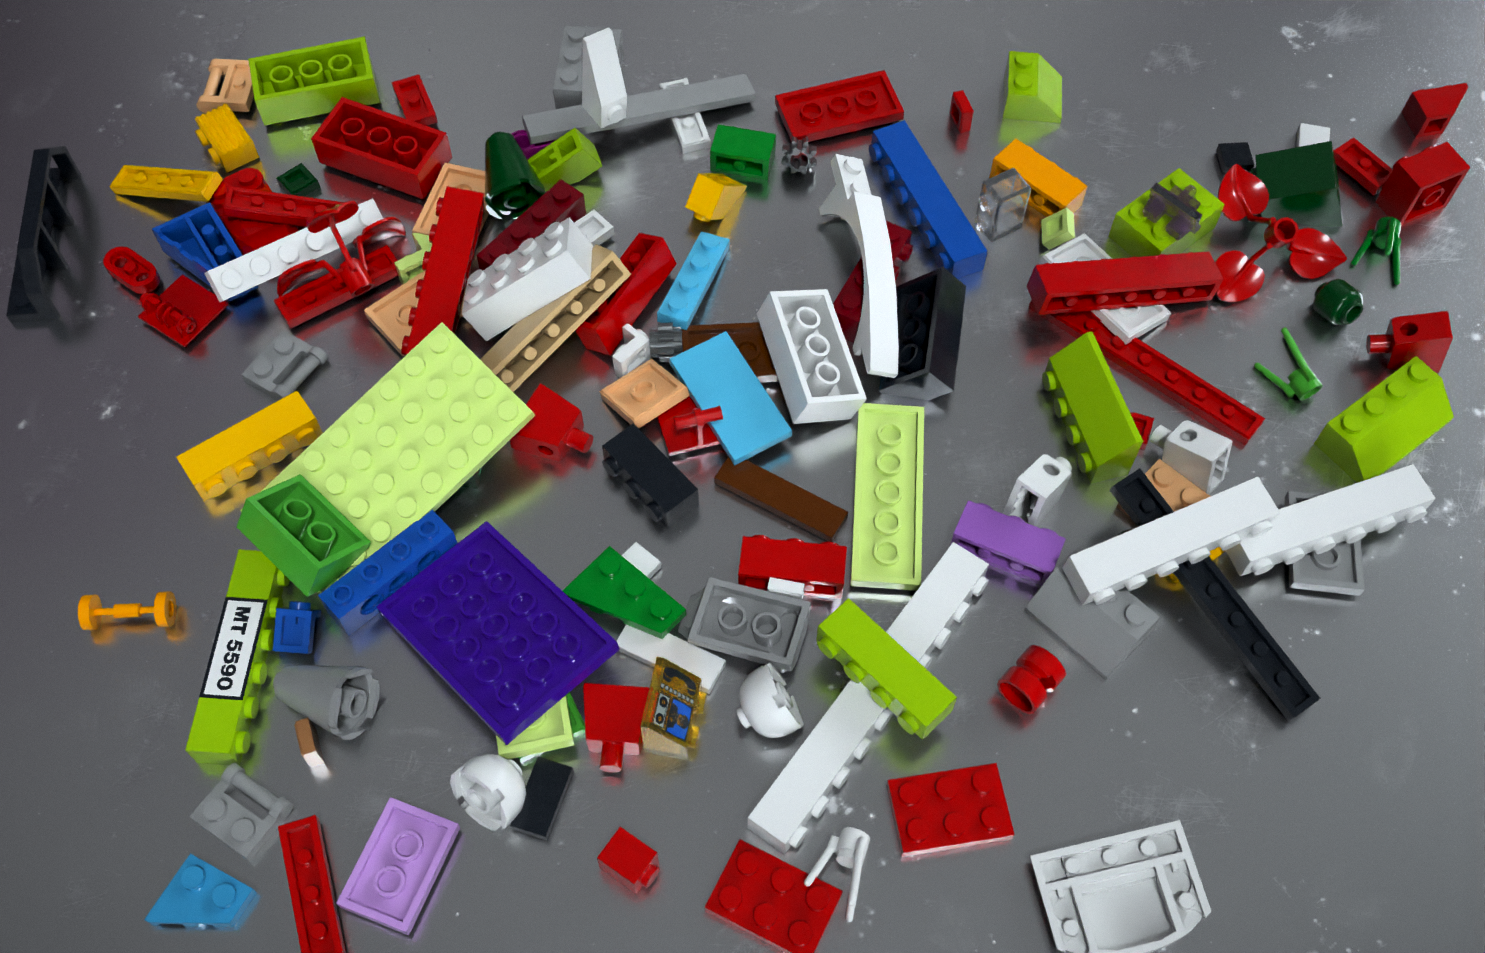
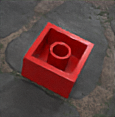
M1448 142L1435 147L1429 146L1418 154L1410 157L1404 156L1395 162L1392 167L1393 171L1388 180L1383 183L1382 190L1375 202L1388 217H1394L1401 222V225H1404L1445 208L1471 167Z

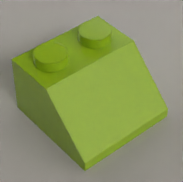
M1009 51L1004 74L1003 119L1061 123L1062 76L1039 53Z

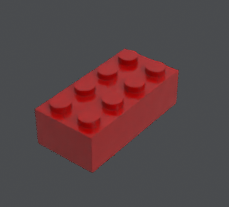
M341 97L311 138L319 163L421 199L426 197L435 184L444 163H449L452 159L446 132Z

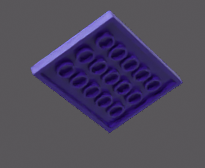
M487 521L376 606L385 620L505 745H508L620 650L616 640Z

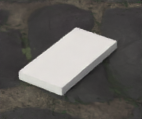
M1084 233L1043 255L1039 264L1112 258ZM1163 304L1091 311L1125 345L1130 343L1132 339L1140 337L1167 321L1171 315V312Z

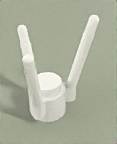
M853 827L843 828L839 837L830 836L827 848L804 880V885L810 886L833 853H836V860L839 864L847 868H853L845 917L847 922L853 920L861 869L870 843L868 834Z

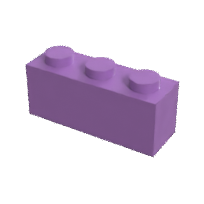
M968 500L953 533L951 544L953 542L990 566L1042 586L1053 572L1066 538L1059 536L1053 530L1041 529L1028 524L1020 517L1007 516L997 512L984 503H974Z

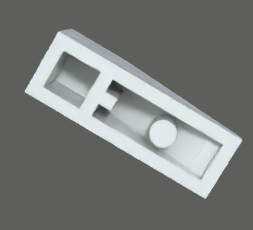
M610 28L584 37L582 46V107L600 128L626 118L627 93L613 32Z

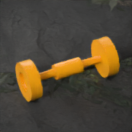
M171 591L158 592L155 596L154 606L142 607L141 603L114 604L113 608H102L101 600L96 594L83 595L78 604V620L83 630H97L101 625L102 615H113L114 618L142 617V614L154 613L155 622L158 627H171L175 623L177 613L176 599Z

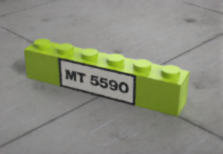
M238 549L185 749L197 763L222 765L237 763L240 765L243 754H246L250 747L251 736L249 728L251 720L255 719L258 714L259 699L257 695L260 685H263L266 681L268 651L273 650L276 608H283L282 594L284 586L287 587L290 583V580L261 551Z

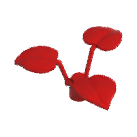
M1234 164L1226 172L1218 190V199L1225 204L1222 210L1224 216L1231 221H1240L1247 217L1250 222L1268 224L1269 226L1264 231L1266 244L1252 255L1249 260L1243 252L1238 250L1227 251L1216 259L1215 264L1223 277V281L1216 292L1219 300L1234 303L1255 295L1264 283L1265 274L1259 266L1253 263L1271 248H1281L1287 244L1286 249L1292 251L1288 259L1289 265L1298 276L1304 279L1322 277L1347 260L1341 248L1319 230L1314 228L1299 229L1297 223L1288 217L1276 220L1275 217L1263 218L1254 216L1263 212L1267 207L1269 193L1265 184L1257 176L1244 170L1239 164Z
M347 201L331 209L316 213L306 222L308 231L317 233L330 227L346 261L340 264V273L327 261L320 260L316 262L315 259L307 260L289 268L278 278V296H282L298 283L324 269H327L336 277L340 285L345 283L351 296L354 297L366 293L374 287V283L368 274L370 269L366 263L363 247L389 237L406 236L403 224L396 217H386L364 228L362 235L357 236L353 240V245L358 249L360 262H358L357 258H351L336 227L337 223L343 222L357 213L359 209L358 204L355 201Z

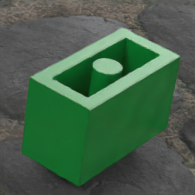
M718 124L710 149V171L768 181L775 157L776 134Z

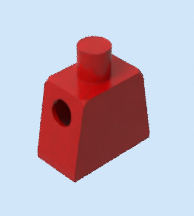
M1448 311L1394 317L1390 319L1386 334L1367 336V353L1384 354L1385 364L1389 370H1398L1417 356L1434 372L1439 373L1453 339Z
M539 384L526 403L535 416L510 439L511 448L557 462L564 459L570 448L584 454L587 453L594 437L582 431L584 422L581 410L545 385Z
M584 683L585 734L588 750L601 753L600 770L611 773L622 771L624 754L639 755L641 753L655 705L654 689L650 687Z

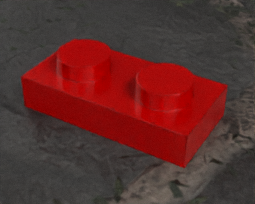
M419 74L391 82L405 119L425 126L438 123L436 113Z
M1354 137L1333 150L1335 163L1372 195L1382 190L1383 183L1388 180L1393 171L1391 167Z

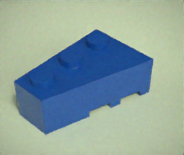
M210 202L152 228L163 252L210 287L211 285L204 274L205 272L243 256ZM257 285V286H255V287H253V288H251V289H249V290H246V291H244V292H242V293H240V294H238V295H235V296H233V297H231V298H229V299H227V300L232 301V300H234V299H236V298H238V297H240V296H242V295H244V294H246V293H249V292H251V291H253V290H255V289H257V288H259V287H258V285Z

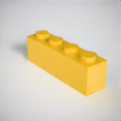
M295 391L176 456V458L205 502L212 497L220 496L226 489L235 484L252 478L257 472L267 466L282 461L287 455L301 447L312 444L323 432L298 391Z

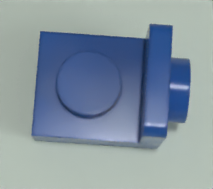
M289 601V607L276 608L273 651L302 654L312 653L315 618L321 617V610L311 609V602Z

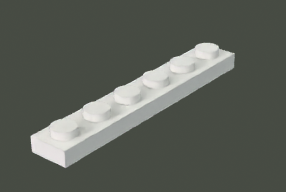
M373 198L358 204L359 209L356 214L336 224L345 245L352 243L357 236L362 235L364 228L383 219ZM306 227L211 269L204 274L219 302H222L281 275L284 271L307 260L317 259L340 247L330 227L317 233H311Z

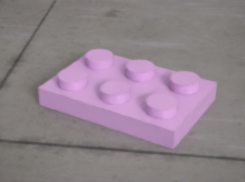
M390 797L336 904L342 909L409 935L460 830L459 824Z

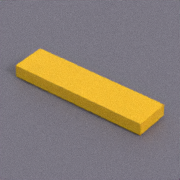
M123 165L109 187L115 194L209 202L223 179L218 172Z

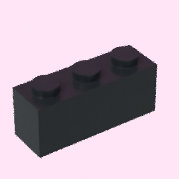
M634 423L602 445L604 456L602 464L606 471L612 477L618 476L624 482L623 486L627 493L633 499L639 498L645 504L646 512L655 522L660 520L669 529L699 506L698 488Z

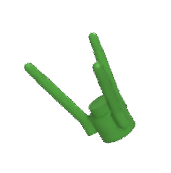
M1284 327L1281 329V332L1300 367L1288 376L1290 383H1285L1260 363H1255L1254 367L1280 387L1288 398L1296 395L1300 401H1304L1319 392L1323 385L1312 370H1310L1288 329Z

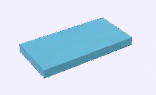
M727 331L670 358L671 367L681 383L688 388L690 397L697 408L705 410L720 405L723 420L708 422V425L734 466L792 436L791 428Z

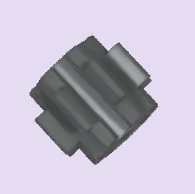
M793 136L791 144L788 143V145L782 146V152L786 154L782 158V165L790 166V174L801 171V173L806 175L808 167L811 168V166L817 165V160L813 157L817 153V146L809 145L807 136L803 140H798ZM800 152L806 155H801L799 159L793 157V155L798 156Z
M673 322L658 323L657 328H650L651 358H659V363L670 362V358L683 352L681 327H673Z

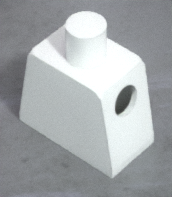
M1189 420L1183 421L1173 432L1159 425L1152 433L1150 442L1163 449L1162 461L1208 495L1224 480L1233 442L1231 439Z
M1047 454L1039 457L1017 478L1002 514L1020 517L1026 523L1037 527L1060 500L1072 475L1070 462L1063 457L1053 459ZM1032 494L1039 497L1033 504L1029 499Z

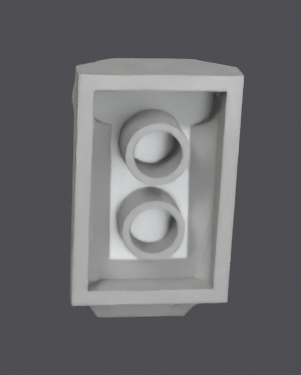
M709 577L707 585L698 593L690 596L686 607L687 615L682 619L678 633L683 635L688 643L764 665L770 662L779 673L792 671L798 660L808 627L811 602Z

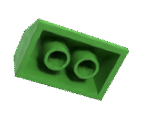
M301 474L246 498L236 526L307 597L333 584L371 544V541Z

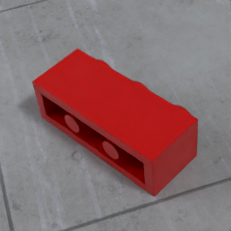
M764 535L743 536L738 584L767 591L769 579L772 577L804 583V595L842 599L847 546H839L834 542L808 543L797 538L777 540L770 539Z

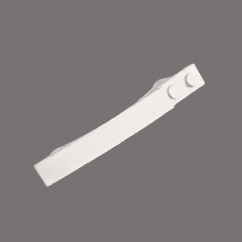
M835 154L830 164L836 185L820 206L819 212L820 216H835L847 221L857 237L861 250L864 269V295L859 327L852 347L853 352L857 356L863 355L867 374L895 378L898 375L899 347L897 296L891 244L881 197L871 195L862 159Z

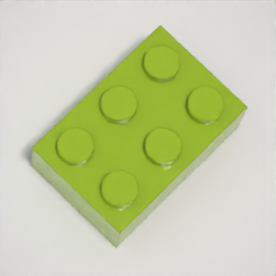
M1178 168L1118 211L1108 237L1132 257L1181 254L1215 228L1225 204ZM1158 185L1200 216L1195 220L1154 191L1153 188Z

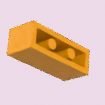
M1016 138L993 158L989 176L991 180L1046 217L1066 207L1075 213L1082 206L1088 187L1080 179L1072 176Z

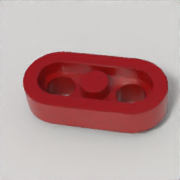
M115 247L109 250L103 258V264L108 273L135 293H149L155 290L160 283V275L155 266L128 247Z

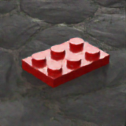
M997 763L887 780L886 785L902 857L1011 840L1015 835Z
M739 839L704 909L705 912L785 953H815L843 891L818 878H815L813 883L807 887L804 885V880L809 875L808 873Z

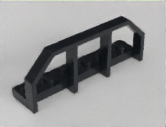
M66 146L35 149L33 152L6 314L11 323L60 319V313L47 294L51 270L67 269L68 265L55 245L58 226L74 225V220L62 201L65 180L81 178V173ZM51 157L54 159L58 168H50Z

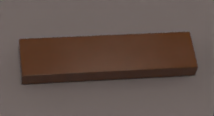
M728 456L714 477L715 484L828 542H833L848 518V511L748 460H744L734 466Z

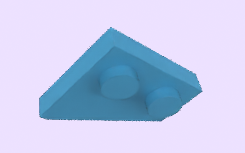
M190 853L144 920L153 926L182 924L186 927H201L202 925L234 927L257 892Z

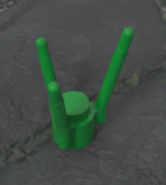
M1394 217L1380 218L1376 222L1375 229L1367 231L1366 239L1356 252L1351 265H1357L1371 242H1375L1377 247L1385 249V255H1390L1393 248L1394 285H1399L1400 246L1402 242L1401 238H1399L1402 227L1401 222Z

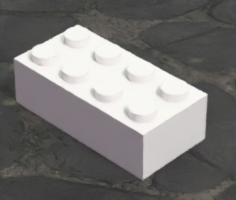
M570 217L561 223H552L540 236L535 239L528 238L514 252L509 255L502 254L491 266L483 271L481 269L476 270L469 276L462 316L485 341H488L591 279L592 244Z
M828 290L770 291L756 314L793 424L852 419L867 398Z

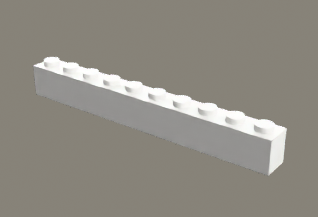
M953 542L886 633L927 669L932 661V658L929 656L935 647L941 649L951 634L948 628L954 620L958 623L962 621L970 608V605L967 603L973 594L979 597L988 584L989 579L985 575L989 564ZM852 680L848 682L748 816L747 829L783 855H785L790 846L796 849L808 833V829L805 827L812 816L817 819L821 816L830 802V799L827 798L829 792L834 786L838 789L842 787L851 773L848 766L855 757L859 760L863 758L872 744L869 737L875 729L881 732L892 716V712L889 711L888 707L884 709L872 699L871 691L861 682L855 683Z

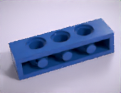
M431 510L419 521L414 522L320 593L318 596L326 611L341 629L350 636L379 613L376 606L457 544L454 532Z

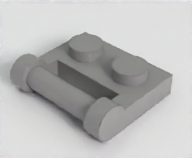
M282 330L245 369L241 376L244 382L278 401L293 393L318 365L322 366L329 357L320 347L312 346L289 332ZM305 357V361L294 371V373L283 383V385H280L282 381L293 371V369Z
M232 763L224 770L221 780L189 817L250 862L278 829V826L290 814L293 803L283 796L278 798L247 776L243 767L237 763ZM237 787L268 809L269 814L264 820L260 819L229 796L231 792Z

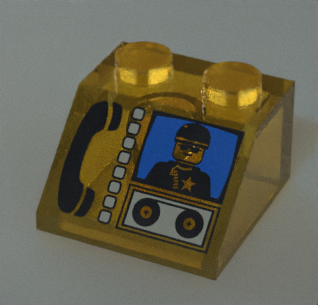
M661 657L656 658L641 722L644 752L688 760L690 748L696 749L698 745L700 727L695 726L697 714H704L707 693L702 692L701 678Z

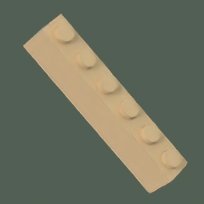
M596 244L592 248L591 279L516 323L480 360L514 392L631 273L612 250Z

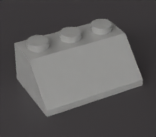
M1076 548L1069 556L1080 552V550ZM1067 557L1051 573L1027 604L1024 611L1102 678L1107 680L1151 634L1160 616L1126 588L1115 591L1116 595L1102 604L1096 605L1092 601L1082 606L1062 569L1068 559Z

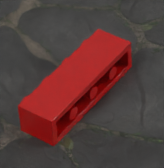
M638 233L620 257L621 262L631 275L575 330L586 349L611 355L623 338L622 327L626 323L631 326L676 266L677 263L663 237Z

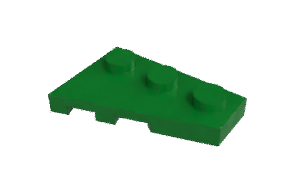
M611 546L606 548L562 590L572 601L590 607L591 611L601 615L605 613L622 620L623 624L663 639L687 615L686 609Z

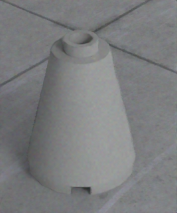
M287 665L276 674L273 680L274 694L277 699L306 718L308 717L309 720L335 737L343 740H353L364 732L365 729L361 728V725L366 718L372 719L379 702L380 684L378 679L372 677L371 673L374 672L363 666Z

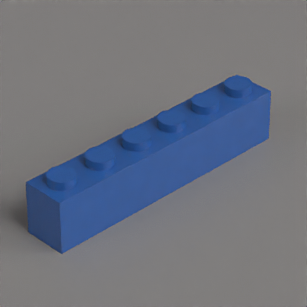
M905 120L874 130L872 132V141L869 145L871 159L874 162L877 161L882 169L884 180L890 183L895 190L898 203L900 205L903 204L906 208L911 224L914 227L917 226L922 234L923 243L927 249H931L938 268L944 267L957 279L982 271L988 252Z

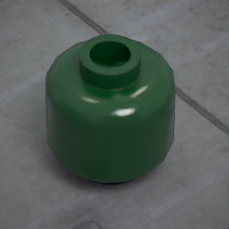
M1334 279L1325 282L1315 291L1314 310L1332 325L1351 324L1363 311L1362 294L1345 280Z

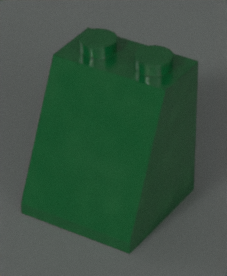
M1332 141L1255 155L1256 167L1251 168V174L1257 176L1265 184L1269 193L1267 207L1261 212L1263 218L1275 217L1276 220L1288 217L1297 224L1328 227L1343 226L1339 181Z

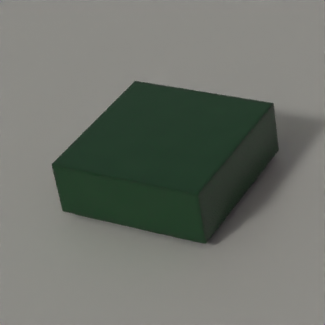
M302 163L276 177L278 184L289 195L305 197L320 188L318 180Z

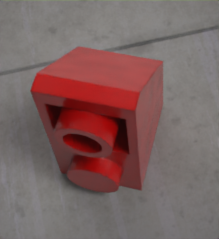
M1467 83L1446 85L1426 90L1421 89L1411 93L1401 113L1415 138L1442 134L1469 88Z

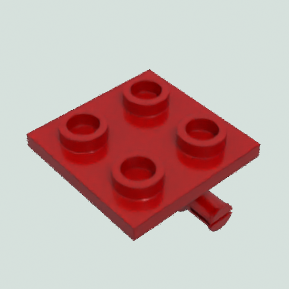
M689 396L657 417L669 456L720 444L708 425V422L723 420L720 405L700 410Z

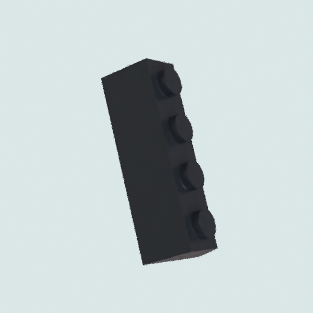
M944 267L896 286L899 346L898 375L895 378L881 376L879 391L883 394L931 400L954 391L966 286Z

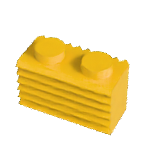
M224 103L222 107L218 106L217 109L213 108L212 111H207L206 114L202 113L201 116H196L195 121L199 129L195 130V134L203 147L207 145L210 147L207 151L215 166L221 164L227 173L259 158L252 139L228 104Z

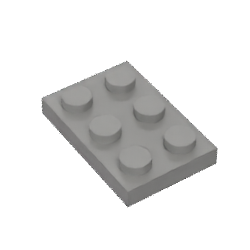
M1288 491L1284 497L1285 507L1323 494ZM1361 539L1350 544L1346 540L1337 543L1332 549L1322 554H1316L1315 551L1307 553L1299 561L1289 564V588L1360 596L1365 590Z

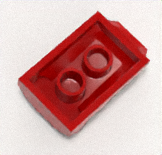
M245 168L223 178L209 200L242 255L299 231L295 225L223 216L227 186L272 192L258 169Z

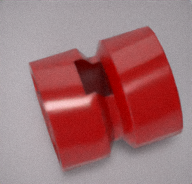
M1030 645L1017 659V666L1010 667L998 680L997 686L1002 696L1016 709L1023 713L1034 714L1047 699V693L1053 692L1063 681L1066 672L1061 662L1052 653L1040 646Z

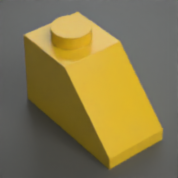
M698 173L685 208L693 211L695 218L710 223L711 220L723 219L745 192L747 185L722 173Z

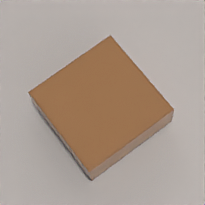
M308 717L295 721L294 726L302 757L311 767L324 764L316 728Z

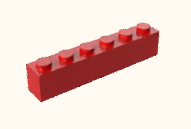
M446 186L444 198H438L436 216H439L437 225L432 224L430 229L429 243H432L430 252L425 251L422 270H425L424 280L418 279L415 297L419 298L417 308L412 307L410 310L408 325L412 328L410 336H404L402 355H407L441 322L456 335L467 279L470 275L485 211L484 193Z
M1209 251L1039 264L1035 265L1027 289L1038 315L1210 301L1221 285L1223 277Z

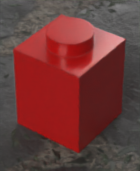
M619 827L597 857L600 869L635 894L638 893L642 886L648 888L660 871V868L657 867L659 864L658 853L622 827Z

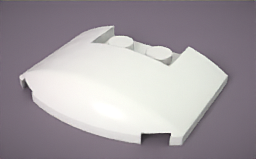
M1180 820L1030 855V861L1056 949L1065 953L1066 950L1072 953L1153 952L1189 934L1202 917L1205 920L1211 913V908Z

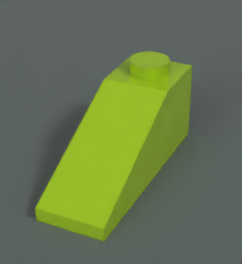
M573 128L528 159L543 184L545 192L560 179L569 185L574 184L602 167L595 145L576 128Z

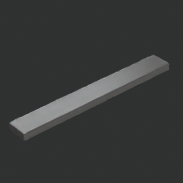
M740 74L627 96L626 118L604 128L598 126L582 107V104L523 115L522 121L530 144L557 140L573 128L578 129L582 134H588L755 101L756 93L747 74Z

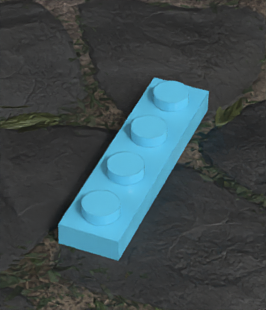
M703 231L700 232L657 312V322H673L674 327H681L684 330L688 329L729 250L730 239Z

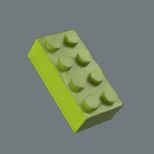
M365 36L248 59L254 99L264 126L330 113L341 97L364 105L380 103L372 60Z

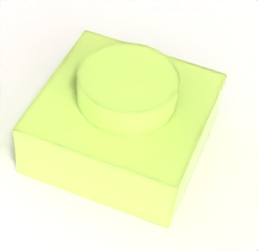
M1067 207L1041 220L1042 244L1050 250L1075 238L1074 213Z

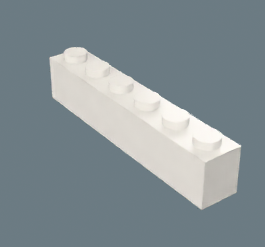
M1414 464L1278 509L1280 514L1271 523L1273 527L1271 530L1255 538L1251 534L1241 537L1242 541L1239 544L1225 551L1240 576L1252 572L1254 575H1260L1272 569L1275 564L1285 562L1286 565L1295 563L1302 559L1305 554L1313 551L1316 554H1322L1332 549L1337 543L1345 540L1348 544L1354 543L1365 537L1369 532L1375 530L1377 533L1386 532L1396 526L1398 522L1404 520L1408 523L1415 522L1427 514L1426 509L1436 498Z
M1255 477L1068 557L1062 569L1082 606L1092 601L1099 605L1112 599L1116 595L1115 591L1125 587L1128 591L1135 590L1147 583L1146 578L1158 574L1160 578L1165 577L1179 569L1178 564L1188 560L1191 564H1195L1207 558L1211 554L1209 551L1220 547L1222 551H1225L1239 544L1242 541L1241 537L1251 534L1255 538L1268 532L1273 528L1271 523L1280 514V511L1260 478Z

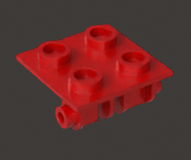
M182 274L160 296L147 292L142 294L140 303L144 311L138 315V318L185 348L229 304L226 301L219 302L215 294Z

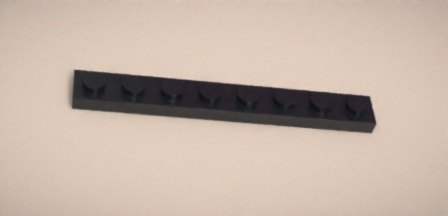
M1140 468L1113 485L1109 490L1137 527L1174 512ZM1209 556L1195 564H1191L1189 560L1178 564L1179 569L1173 572L1288 721L1321 699Z

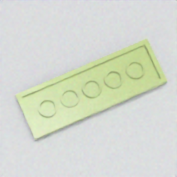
M863 403L858 410L850 586L917 591L921 586L924 407Z

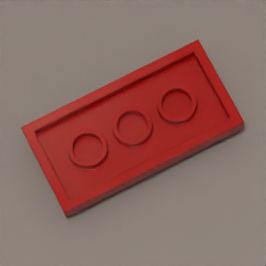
M885 70L775 95V105L791 142L793 136L798 140H803L807 136L808 142L903 120L904 118L903 107Z

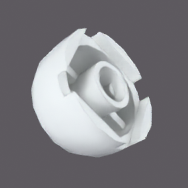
M770 662L752 671L741 683L738 695L741 707L737 708L736 712L746 729L752 726L759 735L767 738H781L803 727L804 720L794 696H789L784 687L787 685L785 680Z
M494 754L477 755L460 766L451 775L450 785L456 799L458 800L463 796L469 804L464 809L467 814L480 825L490 830L496 831L500 826H502L503 830L517 817L523 808L526 788L522 777V770L511 759H505Z

